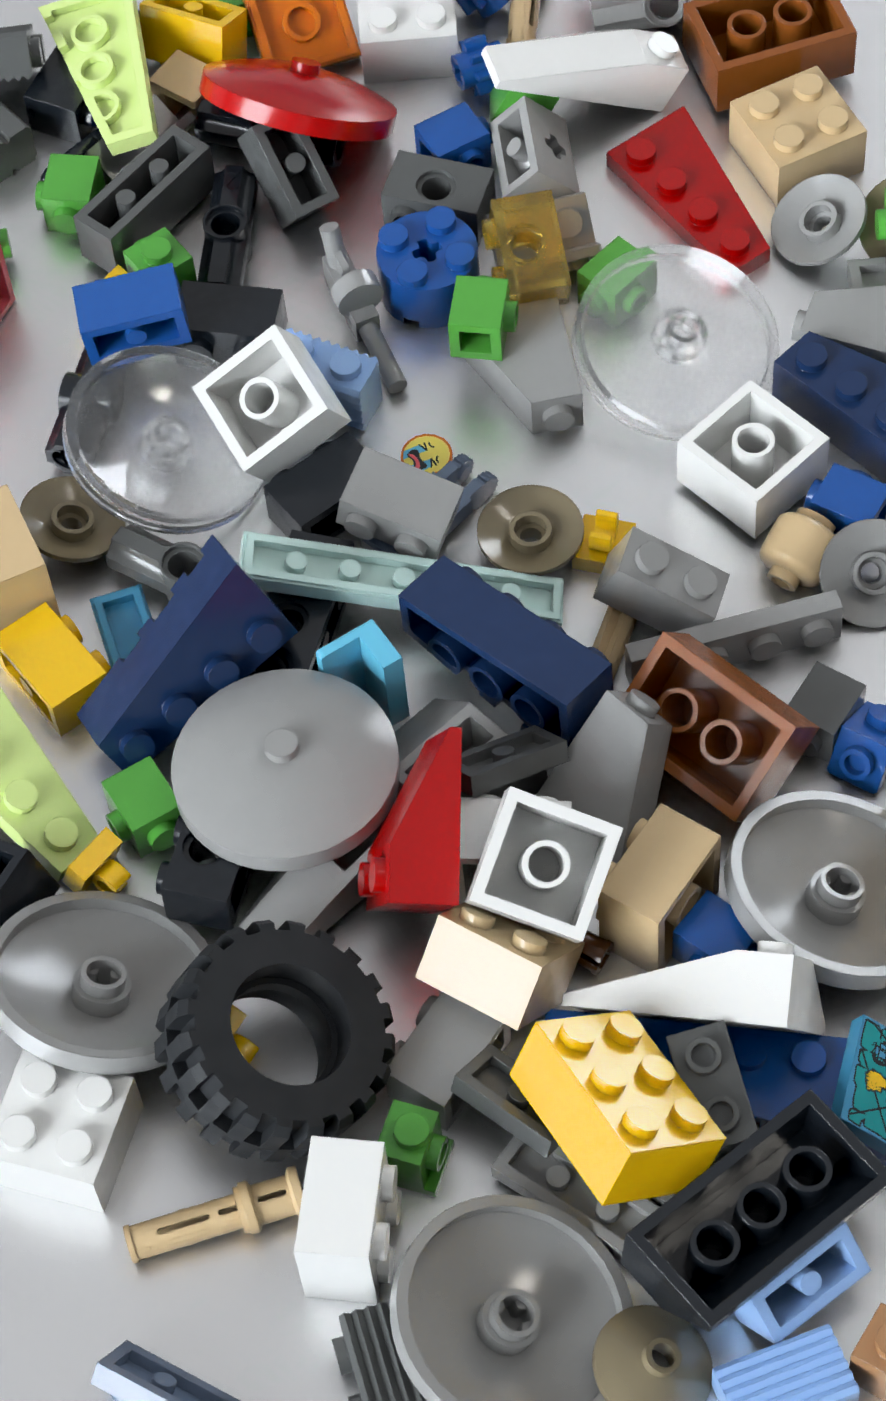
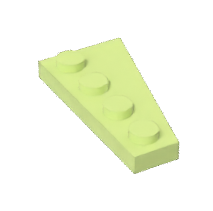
M60 0L38 7L111 154L115 156L151 145L159 135L137 1Z
M0 687V828L19 846L28 849L50 875L59 882L64 878L67 867L98 834Z

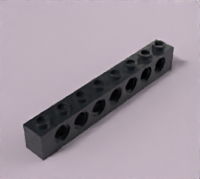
M293 529L289 538L355 547L352 540ZM264 591L296 628L298 633L249 676L280 669L318 671L316 652L318 649L334 641L347 603ZM179 815L173 835V844L175 846L170 861L164 860L161 863L156 879V893L162 895L166 917L229 931L235 926L254 869L237 865L214 854L194 837L181 815ZM206 859H217L216 861L208 864L200 863L201 861Z

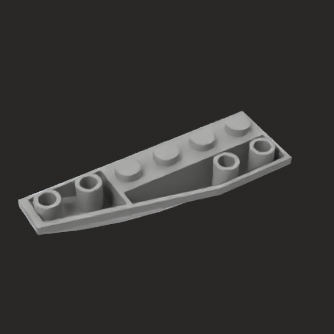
M435 698L395 731L400 757V779L394 802L428 739L449 727H462V752L508 734L471 702ZM385 819L365 841L341 857L311 868L277 871L236 927L246 930L252 922L270 920L274 922L275 930H278L287 920L303 923L306 926L305 933L314 935L319 929L324 932L327 931L365 898L360 897L358 893L359 865L361 862H367L368 851Z

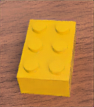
M630 1010L536 1021L509 1073L602 1206L677 1194L711 1167L726 1140L725 1135L709 1116L705 1107L700 1104L678 1075L674 1066L666 1059Z

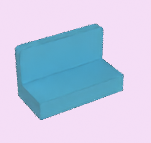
M373 619L317 650L318 671L343 678L364 690L384 710L392 726L410 716L402 656Z

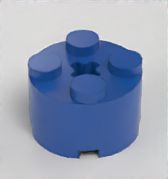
M435 206L428 211L411 213L394 222L383 225L379 230V240L376 248L379 283L383 289L382 302L386 310L395 319L403 323L404 318L419 322V328L427 329L448 326L456 276H480L478 243L474 232L464 221L456 217L452 209L446 206Z

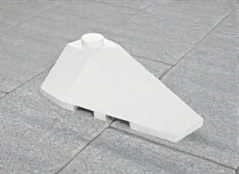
M638 29L589 31L485 46L481 52L495 89L662 112L689 71L674 35L660 31L650 32Z
M758 941L757 951L736 949L563 993L562 1001L563 1006L611 1013L630 1010L635 1016L653 1018L669 1016L671 1019L707 1024L725 1020V1024L752 1029L822 1036L825 1035L826 1025L813 960L793 955L794 944L774 941Z

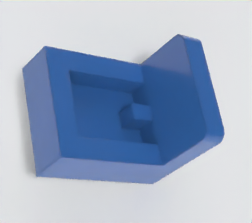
M866 701L842 725L827 770L830 774L871 794H875L881 789L886 776V705L873 704Z

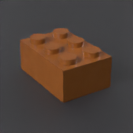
M693 0L683 3V46L716 112L730 109V101L816 65L828 80L854 73L857 31L840 0Z
M663 631L626 692H630L631 689H637L655 700L660 706L657 714L672 725L664 770L734 822H742L756 807L777 795L819 730V727L693 636L686 633Z

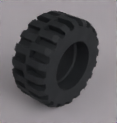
M263 920L252 922L246 930L235 927L223 933L214 944L209 943L175 981L166 995L168 1001L159 1010L156 1027L159 1032L163 1033L154 1042L155 1060L158 1063L167 1064V1069L159 1077L165 1093L171 1094L176 1092L181 1103L175 1110L186 1123L191 1118H194L204 1127L199 1136L213 1146L220 1139L230 1143L229 1153L247 1159L256 1150L260 1151V1159L263 1162H281L289 1154L296 1159L308 1156L311 1136L338 1138L377 1101L376 1094L386 1086L391 1073L390 1067L386 1062L395 1055V1037L393 1034L386 1033L385 1029L394 1020L390 1005L387 1002L380 1004L376 995L382 989L374 973L368 976L363 973L357 965L362 959L350 947L345 952H342L333 945L336 939L334 936L320 929L314 935L305 933L306 926L303 923L286 920L278 930H275L274 922ZM243 998L268 999L285 1006L302 1020L314 1040L318 1056L317 1075L312 1084L288 1085L276 1082L259 1073L246 1061L234 1041L231 1030V1006L235 1000Z

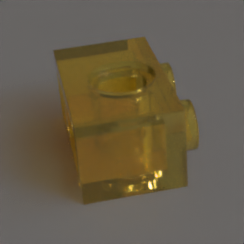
M552 190L492 199L490 202L489 219L482 220V233L486 250L495 249L498 266L491 268L492 278L509 279L510 300L518 301V304L558 297L560 305L568 304L572 284ZM526 246L532 248L537 255L531 259H521L515 256L512 251L517 247Z

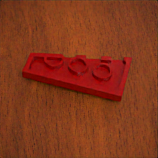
M682 106L606 152L607 167L730 286L770 261V247L685 106Z

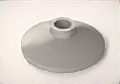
M820 174L807 178L790 189L777 205L771 221L773 244L786 260L797 265L818 266L831 262L847 252L860 237L868 214L866 198L858 185L845 176Z
M864 519L847 525L829 541L821 559L819 580L822 593L836 589L843 605L842 618L862 627L879 628L886 626V520ZM869 562L874 563L879 569V576L873 583H866L861 577L862 567Z

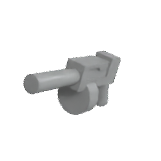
M324 223L319 228L326 254L322 256L324 278L331 291V296L339 312L344 315L357 343L364 341L371 357H377L380 375L388 391L393 394L401 392L406 388L407 381L380 330V317L375 308L383 297V289L373 271L369 269L356 270L345 249L339 223Z

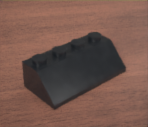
M810 1088L627 1232L620 1263L662 1309L710 1332L886 1189V1166Z

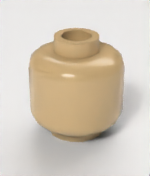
M803 507L798 508L796 512L780 514L763 542L759 553L761 561L769 569L766 575L767 578L780 588L794 592L798 586L806 588L818 586L820 584L819 571L821 559L826 546L835 535L836 527L823 515Z

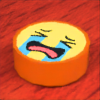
M422 434L406 442L400 457L404 463L429 473L433 471L437 473L449 461L453 460V452L450 444L444 438L434 434Z

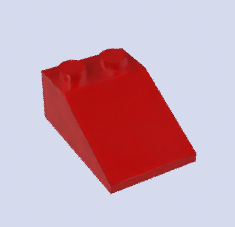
M449 727L425 742L368 851L367 862L360 863L358 893L360 897H367L366 911L437 913L459 906L462 727Z

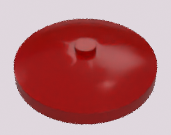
M292 57V61L264 58L214 61L204 66L199 87L201 95L206 100L236 116L279 130L331 140L376 141L388 138L393 133L397 115L396 107L381 95L354 80L322 69L321 63L304 57Z

